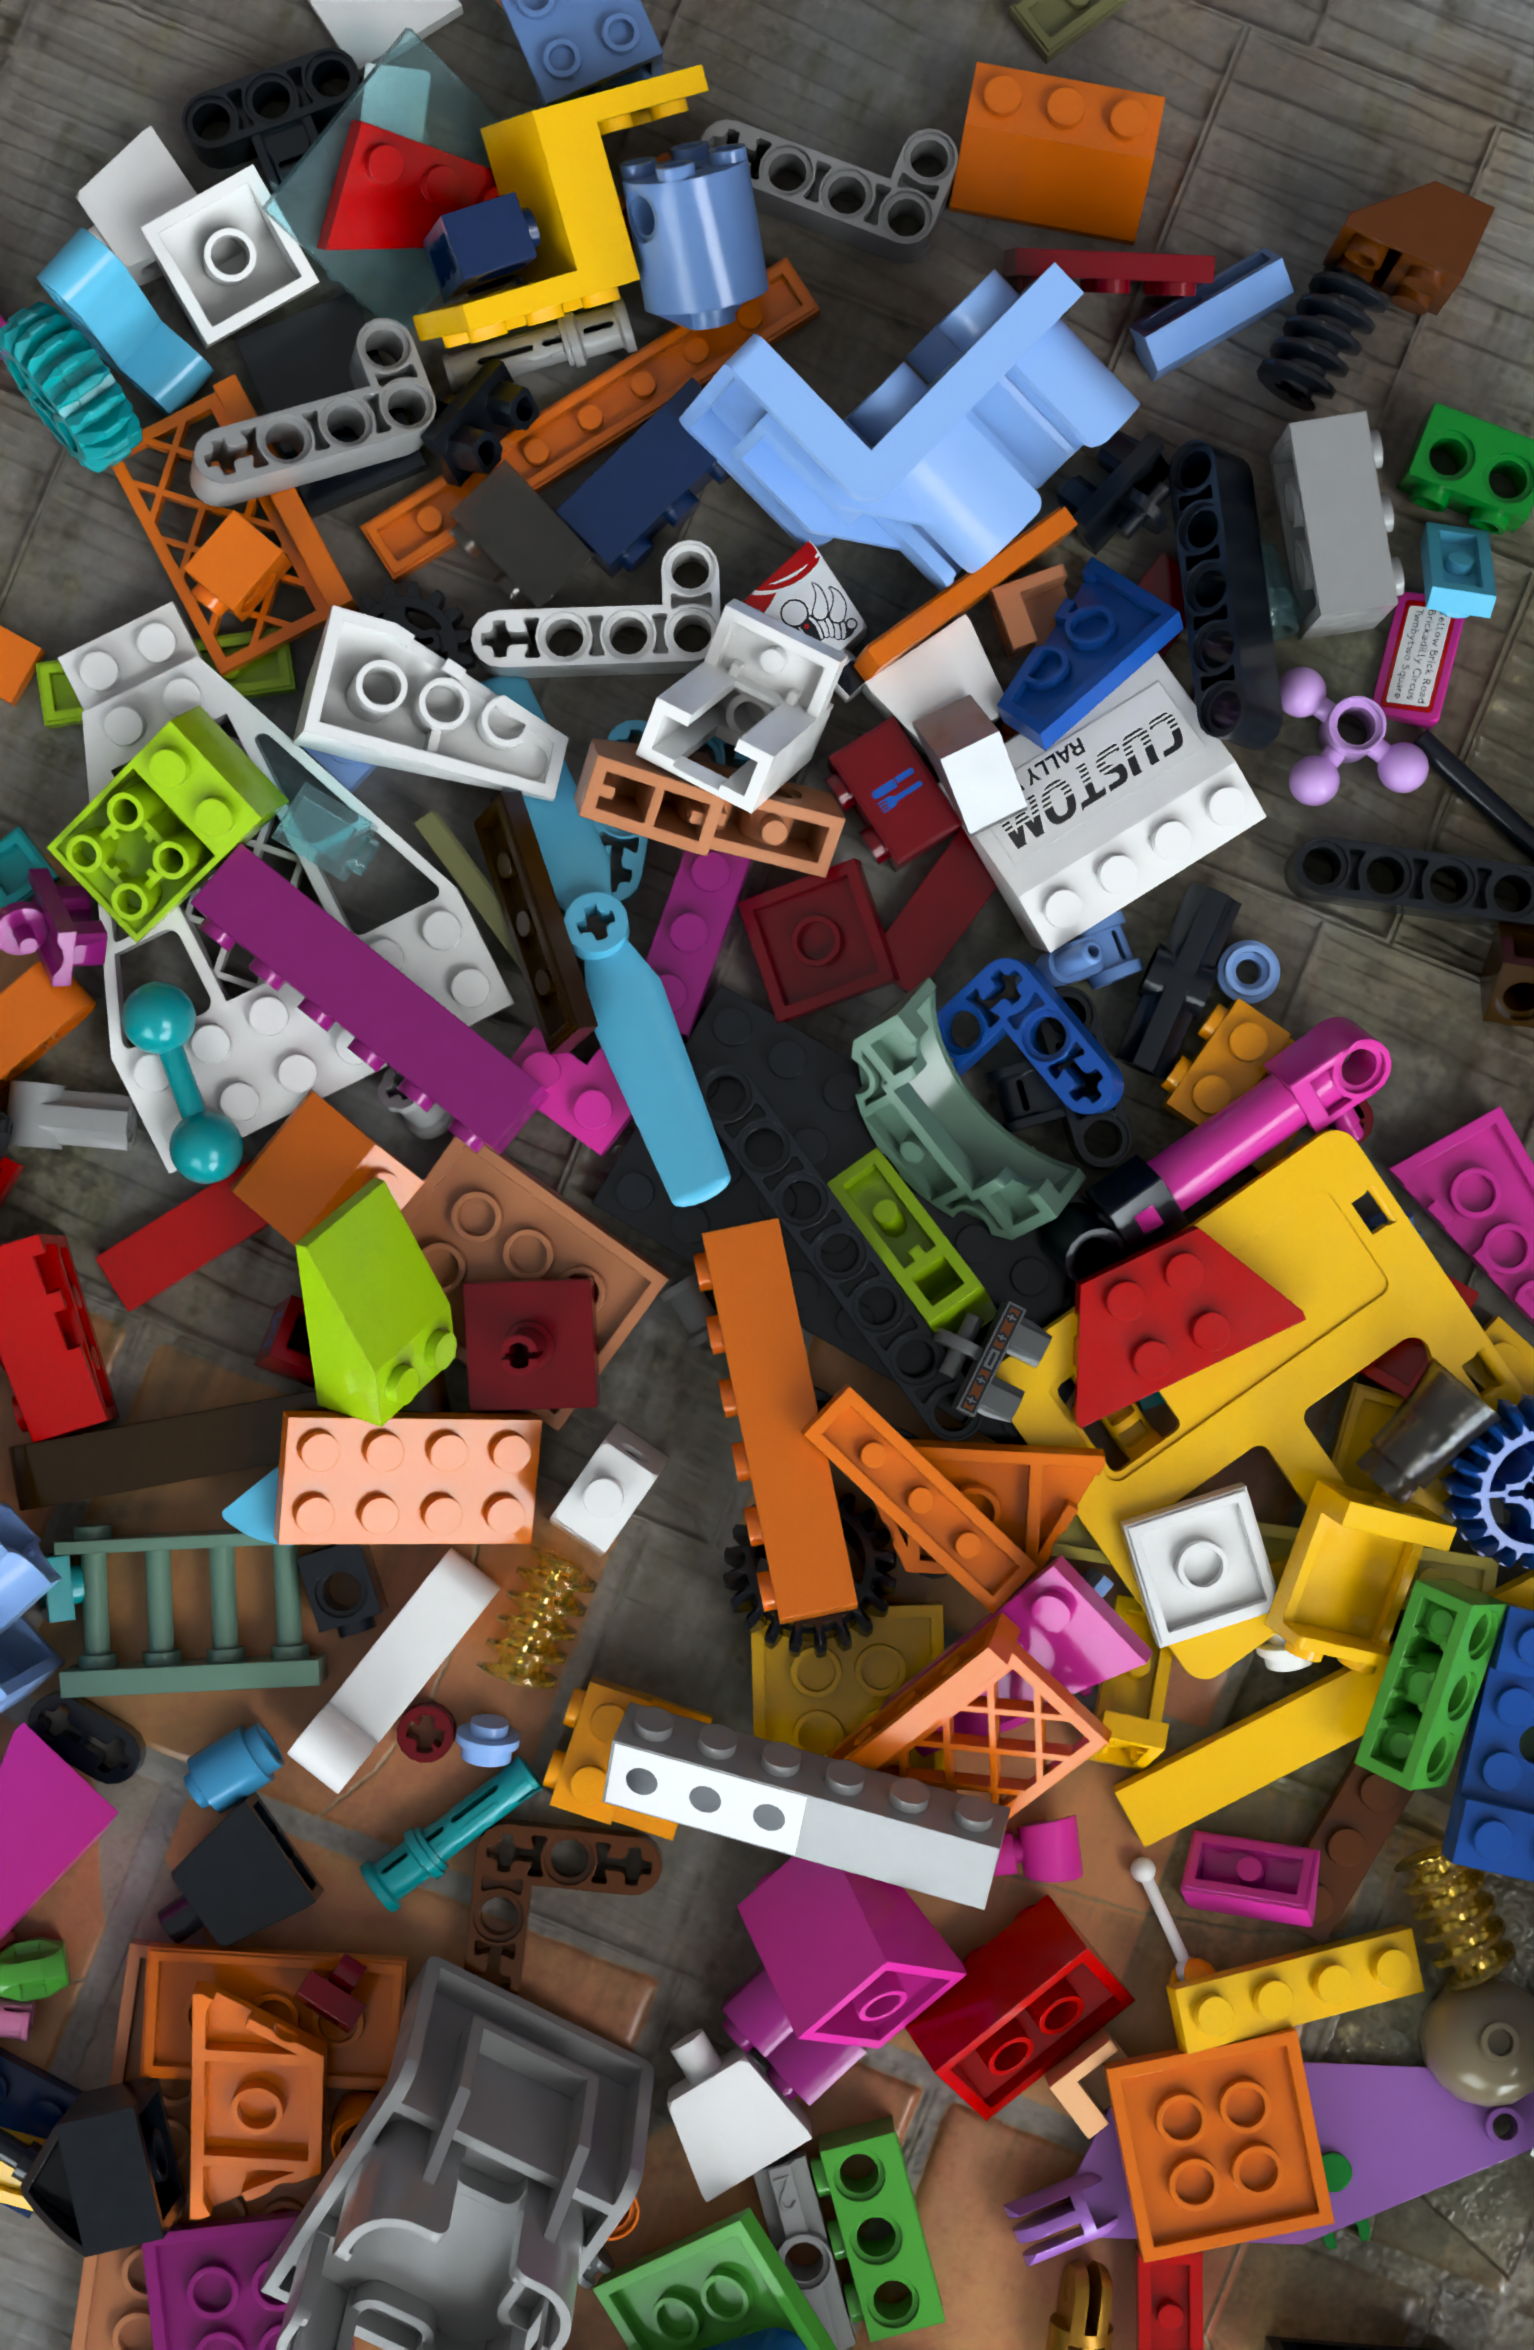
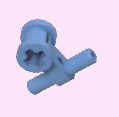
M1122 910L1116 911L1072 939V942L1062 945L1051 953L1046 952L1040 955L1034 965L1054 989L1087 979L1092 991L1145 970L1141 958L1134 959L1121 925L1126 923ZM1020 975L1015 978L1016 987L1022 981Z

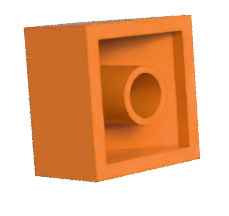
M311 1089L231 1186L230 1190L295 1246L300 1239L371 1179L377 1178L386 1182L400 1211L420 1189L424 1181L407 1163Z

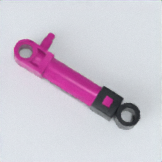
M1331 1017L1320 1022L1300 1039L1263 1064L1269 1076L1148 1162H1145L1136 1154L1086 1189V1195L1096 1211L1091 1206L1080 1202L1068 1203L1056 1219L1044 1224L1042 1228V1243L1045 1251L1076 1283V1281L1124 1259L1126 1251L1132 1255L1180 1231L1189 1224L1183 1214L1186 1209L1305 1125L1315 1133H1318L1333 1123L1336 1130L1350 1134L1358 1142L1362 1139L1364 1131L1359 1124L1360 1118L1353 1107L1374 1095L1385 1084L1390 1075L1392 1063L1389 1050L1379 1040L1350 1019ZM1351 1053L1349 1059L1343 1063L1345 1058ZM1089 1239L1088 1243L1082 1249L1078 1250L1079 1246L1084 1241Z

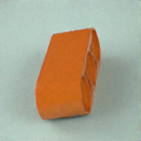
M38 961L0 993V1093L10 1085L11 1081H15L76 1028L96 1007V1001L73 975L71 986L52 987L41 961Z

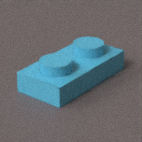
M1426 522L1420 542L1426 609L1437 610L1441 614L1452 618H1466L1470 615L1490 618L1497 594L1489 532Z

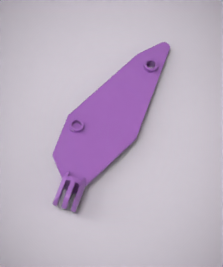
M1303 2062L1321 2154L1335 2151L1344 2155L1351 2164L1352 2179L1345 2189L1338 2192H1329L1334 2224L1243 2243L1303 2245L1533 2149L1534 2091L1513 2104L1483 2107L1455 2098L1438 2083L1428 2067ZM1111 2106L1106 2112L1109 2124L1094 2135L1075 2175L1003 2205L1008 2218H1018L1065 2198L1069 2200L1033 2215L1014 2226L1012 2230L1017 2243L1036 2241L1073 2225H1079V2227L1026 2249L1022 2256L1027 2267L1098 2238L1137 2239ZM1507 2114L1511 2122L1510 2129L1506 2134L1496 2136L1493 2131V2121L1498 2115Z

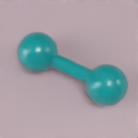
M163 981L149 982L136 988L127 998L122 1011L124 1031L137 1048L147 1053L158 1054L182 1118L175 1127L169 1143L170 1157L175 1168L185 1178L196 1183L213 1184L229 1177L241 1162L243 1155L242 1136L237 1126L229 1118L220 1113L206 1110L183 1047L192 1036L196 1024V1011L192 1000L185 991L172 983Z

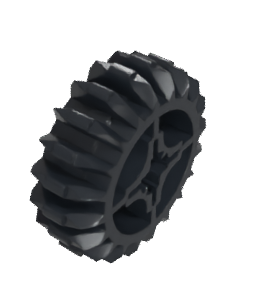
M851 1492L841 1498L838 1503L844 1538L856 1551L864 1571L861 1584L853 1581L858 1609L780 1625L777 1609L764 1612L756 1574L760 1558L762 1557L767 1560L765 1546L763 1544L751 1547L747 1525L736 1524L732 1530L733 1538L741 1546H732L725 1549L724 1561L735 1569L724 1573V1587L738 1591L730 1599V1608L733 1613L751 1611L744 1620V1629L749 1634L759 1631L766 1625L768 1626L764 1644L769 1649L776 1647L784 1636L790 1638L789 1655L794 1658L799 1657L802 1652V1641L814 1642V1653L817 1658L826 1656L827 1639L830 1638L835 1639L842 1651H847L852 1647L851 1634L848 1629L852 1628L859 1635L869 1637L873 1633V1624L867 1614L882 1618L887 1615L889 1604L880 1595L895 1593L897 1580L885 1572L896 1568L897 1555L894 1552L882 1550L890 1542V1533L886 1528L869 1530L874 1524L876 1513L872 1508L864 1509L855 1516L852 1514L855 1506V1496Z

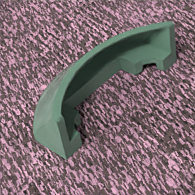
M927 977L863 1029L853 1040L851 1059L858 1062L861 1088L855 1093L858 1107L866 1127L881 1153L888 1157L899 1171L902 1179L919 1195L952 1218L958 1212L963 1211L979 1220L985 1221L991 1235L1014 1240L1056 1219L1084 1182L1086 1176L1079 1167L1055 1160L1019 1140L1002 1127L974 1098L961 1080L944 1045L936 1012L935 989L937 986L930 977Z

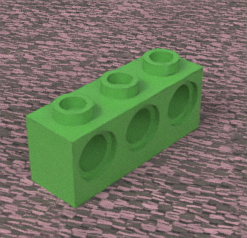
M1424 1579L1415 1581L1354 1762L1355 1764L1409 1791L1447 1785L1508 1603L1454 1579Z
M893 2116L818 2135L820 2156L811 2158L810 2163L819 2197L831 2195L837 2219L827 2221V2227L836 2261L848 2258L854 2281L843 2284L853 2324L865 2321L870 2342L946 2322L940 2291ZM855 2154L867 2155L876 2163L874 2171L862 2179L848 2177L841 2170V2166L848 2157ZM873 2217L883 2218L893 2228L886 2238L879 2241H869L858 2233L860 2225L865 2220ZM887 2281H899L909 2288L907 2296L897 2303H885L875 2296V2292L881 2284Z

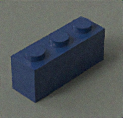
M693 377L555 511L559 526L611 578L623 567L629 573L638 568L655 549L656 545L651 539L668 523L674 529L683 524L701 503L696 495L712 479L718 484H722L731 477L719 465L717 459L695 440L679 421L681 415L704 389Z

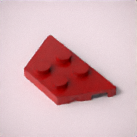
M1196 1226L1186 1228L1076 1281L1075 1314L1078 1317V1325L1073 1349V1365L1076 1366L1075 1404H1072L1071 1417L1075 1425L1081 1429L1306 1320V1317L1299 1307Z

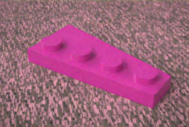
M1498 1106L1386 1168L1385 1171L1534 1326V1164L1501 1106Z
M1060 1555L1011 1595L994 1614L989 1613L884 1701L879 1711L1001 1612L1021 1629L1017 1643L1071 1694L1146 1664L1153 1651L1072 1565ZM1014 1669L998 1681L999 1698L1034 1701L1033 1687ZM987 1690L980 1696H987ZM959 1711L954 1715V1733L977 1735L988 1730V1714ZM999 1715L1000 1725L1018 1717ZM942 1726L935 1731H943ZM914 1747L923 1757L941 1750V1748Z

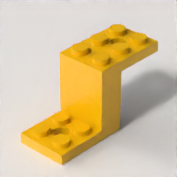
M702 64L533 110L481 128L480 131L499 197L515 192L521 209L528 207L535 218L540 234V246L535 247L537 257L522 273L524 283L412 316L419 342L442 337L445 349L469 342L470 344L507 334L508 330L525 325L540 324L563 317L565 313L581 308L587 309L621 299L618 286L640 280V275L601 136L689 111L686 98L709 91Z

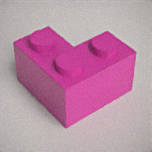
M534 1027L510 1059L541 1084L549 1096L538 1110L603 1158L633 1119L601 1046L587 1065L570 1052L550 1055L542 1032Z

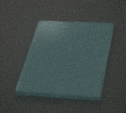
M405 28L261 209L326 270V275L331 281H337L375 319L389 318L398 321L410 331L414 325L412 316L424 313L440 293L424 248L323 250L316 248L351 121L359 120L490 169L491 166L480 129L500 121L481 102L480 95L477 92L470 91L411 28Z

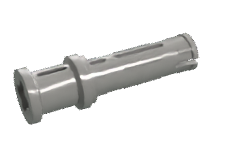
M620 295L621 299L612 301V305L577 315L572 311L567 312L565 316L557 318L558 324L503 338L454 354L442 355L452 393L454 395L458 394L489 358L503 361L511 377H516L523 373L569 361L570 367L576 365L579 368L586 366L587 360L590 357L625 348L628 353L638 351L623 295Z

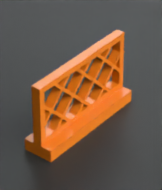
M235 374L212 385L215 390L214 393L142 429V441L131 450L132 453L127 458L146 448L169 454L158 487L134 480L124 460L114 467L111 465L222 677L326 625L330 609L333 605L360 613L350 590L296 487L249 500L244 514L238 512L255 528L277 535L281 542L280 549L289 558L299 577L284 574L265 596L260 613L252 611L246 618L257 622L250 645L226 657L216 638L222 617L218 618L212 613L208 623L199 605L201 603L190 593L191 588L187 582L189 575L183 568L201 548L198 545L208 514L226 519L233 510L208 505L202 500L169 491L179 458L189 461L193 460L194 451L183 448L190 425L214 414L220 427L258 417ZM175 434L172 444L161 441ZM273 443L267 445L270 453L280 458ZM246 451L245 457L250 456V451ZM219 461L210 463V467L219 466L222 471L232 474V469L223 470ZM141 492L155 497L151 511ZM166 500L198 510L188 543L163 536L158 524ZM259 502L270 522L255 517ZM170 548L184 552L180 567ZM280 583L306 590L316 611L292 623L270 616ZM267 625L279 629L262 638Z
M1001 1612L831 1749L827 1757L853 1761L862 1767L902 1778H914L924 1784L945 1788V1790L956 1793L957 1789L991 1793L992 1803L1011 1808L1008 1817L1010 1819L1107 1745L1112 1731L1017 1643L1021 1629ZM1014 1669L1033 1687L1034 1701L999 1698L998 1681ZM987 1690V1696H980ZM959 1711L988 1714L989 1736L954 1733V1715ZM999 1715L1034 1718L1035 1741L1000 1737ZM1046 1720L1070 1722L1085 1737L1074 1745L1046 1742ZM942 1726L943 1731H935ZM915 1746L943 1749L944 1770L911 1767L910 1750ZM955 1750L989 1753L990 1775L956 1772ZM1001 1755L1036 1758V1774L1030 1779L1001 1777ZM899 1760V1766L893 1765L896 1761ZM1047 1760H1054L1047 1765ZM1002 1794L1008 1795L1002 1800Z

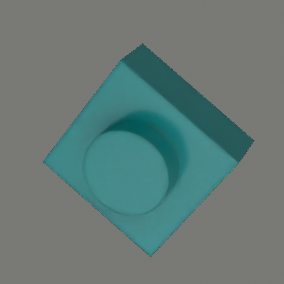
M54 1553L43 1554L62 1579L41 1597L42 1618L49 1623L76 1620L74 1604L82 1603L85 1596L81 1566H70L69 1555L54 1556Z

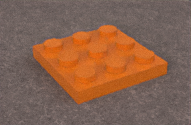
M1294 2026L1191 2054H1186L1179 2050V2048L1103 2063L1139 2253L1144 2263L1335 2223L1298 2033Z

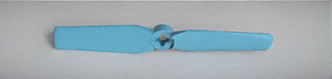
M495 676L480 682L499 696H507L547 723L528 680L524 677ZM563 760L555 800L547 801L523 796L561 914L564 917V923L574 953L584 960L585 987L598 1023V1027L594 1030L671 1202L679 1207L693 1206L709 1200L725 1189L731 1180V1174L662 981L628 941L630 929L627 911L620 900L612 896L610 858L593 821L578 814L574 801L577 786L565 760ZM598 915L602 923L612 922L606 926V938L596 940L592 932L581 934L587 930L586 919L590 916Z

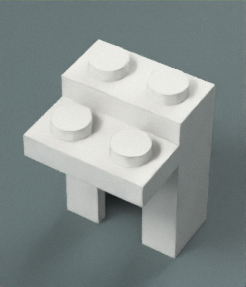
M734 598L724 607L704 662L656 698L635 755L752 813L812 759L834 704L830 703L848 655ZM715 736L734 746L735 751L751 759L729 778H726L688 759V757Z

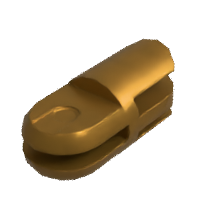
M1079 2259L1071 2261L1064 2268L1060 2283L1057 2311L1050 2316L1045 2350H1111L1114 2331L1113 2325L1109 2323L1112 2306V2279L1105 2265L1092 2260L1086 2266L1085 2262Z

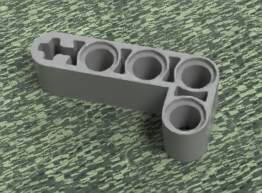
M725 119L716 121L707 127L700 140L708 141L709 150L722 145L744 143L746 145L750 176L751 171L756 173L757 160H761L759 178L757 180L751 178L756 210L887 260L903 264L917 261L929 249L953 189L958 161L957 148L950 136L941 130L931 128L918 130L908 137L902 147L890 179L736 120ZM920 158H934L941 163L944 171L935 177H923L915 172L912 164ZM787 170L800 175L804 182L795 190L783 191L776 188L772 184L771 179L777 173ZM849 193L858 197L863 205L854 213L844 214L836 211L829 202L838 194ZM906 215L916 219L922 226V229L913 236H900L893 232L889 223L898 216Z
M376 318L365 323L358 333L349 364L350 377L355 390L215 428L203 434L196 443L189 475L191 488L195 495L208 505L215 507L231 506L410 455L419 450L424 444L420 436L432 424L437 407L435 396L420 356L407 328L398 321L389 318ZM371 350L385 351L393 357L396 363L391 366L376 364L369 358L367 352ZM394 408L409 410L415 415L418 423L414 425L400 424L392 418L389 411ZM333 425L347 426L355 431L359 439L354 442L339 441L331 435L328 428ZM273 442L287 443L296 450L298 456L288 460L277 458L270 453L267 445ZM246 451H250L251 455L245 457ZM219 461L222 469H232V474L224 475L219 466L210 467V463Z

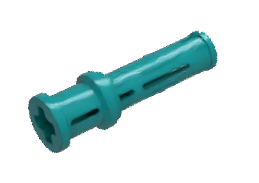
M518 1755L514 1758V1761L467 1795L423 1829L421 1826H417L405 1831L402 1843L377 1862L373 1863L367 1860L359 1867L361 1874L379 1901L390 1912L394 1913L402 1907L401 1899L430 1877L438 1880L446 1873L445 1869L449 1867L447 1860L494 1826L536 1792H540L544 1787L528 1763Z

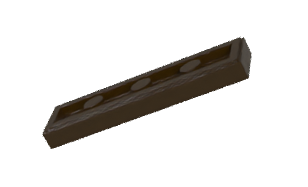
M501 792L474 821V826L547 1050L550 1055L568 1053L598 1027V1023L522 792Z

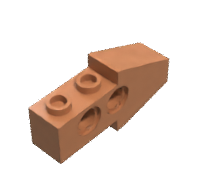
M592 738L574 795L579 816L692 853L707 856L709 849L826 878L846 820L833 793L787 781L754 812L749 813L635 755L639 744ZM695 751L688 757V759L726 778H729L738 770V768L712 762L709 754L705 752Z

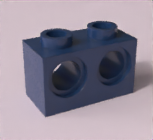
M515 192L441 215L422 241L444 304L516 281L536 259L535 247L540 246L538 226L531 210L528 207L521 209Z

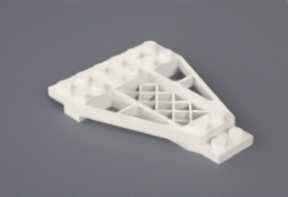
M173 601L58 657L84 710L82 712L89 803L171 719L199 705L219 726L231 721L239 739L230 738L286 797L257 739L259 734H267L361 818V821L320 843L311 844L288 802L277 813V816L296 854L267 845L276 815L260 830L257 841L251 839L246 846L254 848L253 853L260 859H262L263 853L267 852L296 862L297 864L290 882L299 890L304 872H306L324 910L467 1026L480 1022L515 1004L461 891L302 748L292 744L293 740L204 661L177 605ZM375 830L438 887L439 895L434 900L365 934L357 935L353 932L320 862L327 853ZM206 881L190 895L187 907L182 902L138 943L130 936L119 941L117 922L98 903L99 920L102 921L108 938L103 968L111 1059L169 1174L178 1171L170 1157L169 1143L175 1127L182 1118L159 1055L147 1053L137 1047L131 1048L127 1043V1035L122 1025L124 1000L120 955L169 931H175L180 936L211 1000L209 1009L203 1014L196 1016L194 1032L183 1047L206 1110L220 1113L229 1118L237 1126L242 1139L289 1116L311 1089L324 1099L376 1073V1071L347 1048L354 1039L353 1036L336 1023L326 1032L297 1008L304 997L290 985L285 983L277 992L260 977L256 984L224 973L231 950L228 952L223 947H221L216 964L214 965L194 923L201 924L204 918L195 916L197 909L191 904V901L205 886ZM222 980L251 990L231 999ZM385 1063L380 1070L388 1067V1065Z

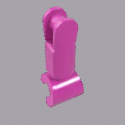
M1076 1815L1048 1822L1046 1819L1020 1825L1017 1827L1019 1838H1013L1012 1829L1005 1830L994 1876L1017 1874V1864L1022 1863L1023 1875L1034 1881L1055 1883L1072 1881L1082 1877L1083 1867Z

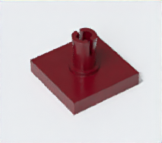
M594 1276L467 1280L463 1283L470 1411L598 1407L601 1402Z

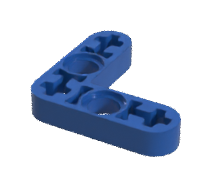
M1019 958L996 959L988 964L937 1012L938 1025L948 1055L954 1059L953 1065L960 1077L1008 1034L1062 1102L1072 1111L1080 1114L1105 1113L1114 1108L1122 1097L1124 1081L1117 1064L1039 969L1027 960ZM1004 974L1010 976L1020 975L1022 981L1016 987L1021 995L1019 1000L1004 998L991 1009L977 1000V997L980 996L981 1000L993 1001L1006 988L1005 982L1002 980ZM963 1011L971 1012L976 1016L980 1025L978 1039L968 1048L957 1044L951 1031L953 1020ZM994 1014L1000 1017L999 1021H997ZM1048 1017L1058 1019L1063 1024L1066 1032L1065 1043L1060 1051L1055 1054L1045 1053L1040 1049L1036 1039L1038 1026ZM1082 1048L1084 1050V1055L1075 1058V1056ZM1073 1059L1080 1069L1087 1074L1100 1072L1103 1079L1099 1081L1097 1088L1102 1094L1101 1097H1082L1079 1092L1085 1086L1082 1076L1075 1068H1063L1060 1072L1058 1066Z

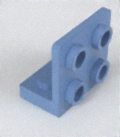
M500 0L536 82L537 97L541 108L663 74V51L641 0Z

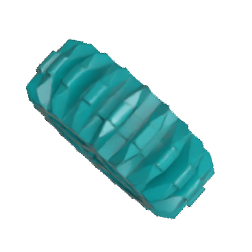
M41 301L36 302L27 309L23 307L8 318L6 324L0 328V358L6 364V370L15 380L17 388L24 394L30 407L41 418L44 426H47L54 434L58 443H62L71 457H75L81 466L100 473L110 465L114 467L132 453L131 450L142 441L140 420L133 412V405L125 397L122 391L123 388L110 373V368L103 363L97 355L95 348H92L84 339L81 331L76 330L67 316L61 315L56 307Z

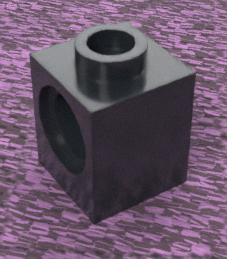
M332 1544L307 1552L296 1558L319 1633L337 1627L339 1637L344 1638L377 1626L374 1615L382 1613L389 1606L369 1544ZM346 1572L358 1580L361 1587V1596L357 1604L346 1606L339 1604L333 1599L329 1591V1582L334 1573Z

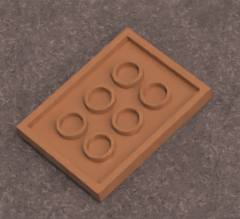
M456 1136L426 1176L424 1184L401 1212L451 1305L453 1333L457 1340L456 1358L466 1365L463 1283L467 1280L594 1276L600 1376L671 1278L669 1273L503 1152L499 1156L485 1144L476 1153ZM576 1408L527 1410L531 1413H536L546 1424L559 1432Z

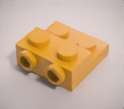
M1240 998L1232 1001L1228 1008L1217 1003L1196 1033L1205 1040L1192 1060L1181 1055L1171 1071H1169L1166 1079L1161 1083L1160 1086L1169 1093L1160 1106L1195 1129L1267 1078L1269 1075L1263 1064L1295 1041L1290 1038L1291 1034ZM1300 1129L1248 1167L1261 1174L1274 1165L1283 1156Z
M592 1675L587 1691L574 1688L565 1714L563 1725L574 1728L567 1752L557 1749L553 1751L542 1785L554 1789L549 1805L609 1825L614 1821L673 1841L678 1823L602 1802L612 1740L630 1702L647 1707H659L669 1713L711 1724L713 1715Z

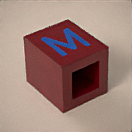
M291 1295L275 1307L254 1365L314 1388L315 1382L303 1299Z

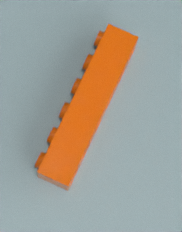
M779 1218L702 1233L705 1252L693 1254L700 1292L709 1290L714 1292L718 1314L705 1318L713 1355L726 1353L730 1378L720 1379L718 1383L725 1418L739 1417L743 1441L731 1443L738 1482L752 1481L756 1505L745 1507L744 1514L751 1547L763 1544L765 1546L769 1570L756 1573L764 1612L777 1609L781 1625L858 1609L828 1457L800 1432L818 1413V1407Z

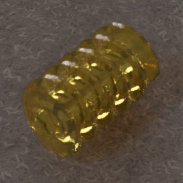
M527 1544L526 1549L540 1561L538 1567H517L516 1573L530 1586L527 1591H507L506 1597L519 1608L518 1614L497 1615L496 1621L509 1632L508 1638H488L486 1645L500 1656L498 1662L478 1661L477 1665L487 1673L518 1686L552 1689L555 1687L558 1678L545 1665H563L568 1656L565 1650L555 1641H574L578 1632L564 1617H584L588 1608L574 1593H594L597 1582L584 1570V1567L547 1549Z
M1443 1844L1416 1851L1396 1864L1394 1871H1415L1416 1877L1408 1882L1402 1890L1406 1896L1425 1895L1426 1901L1415 1908L1412 1914L1416 1920L1435 1919L1436 1925L1426 1931L1422 1938L1426 1944H1445L1446 1949L1437 1954L1432 1959V1962L1436 1968H1455L1456 1972L1442 1983V1987L1446 1992H1455L1479 1985L1499 1974L1515 1958L1516 1948L1510 1940L1501 1938L1505 1934L1506 1924L1500 1916L1491 1914L1495 1910L1496 1900L1490 1892L1481 1890L1486 1883L1484 1872L1479 1869L1451 1863L1441 1854Z

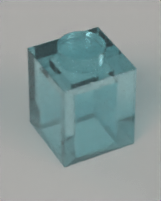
M304 782L271 837L343 882H346L351 872L361 876L373 860L380 846V843L373 839L378 829L373 822L307 782Z

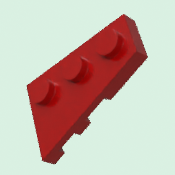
M352 120L316 248L323 250L424 248L422 241L441 215L499 197L492 169L369 123Z

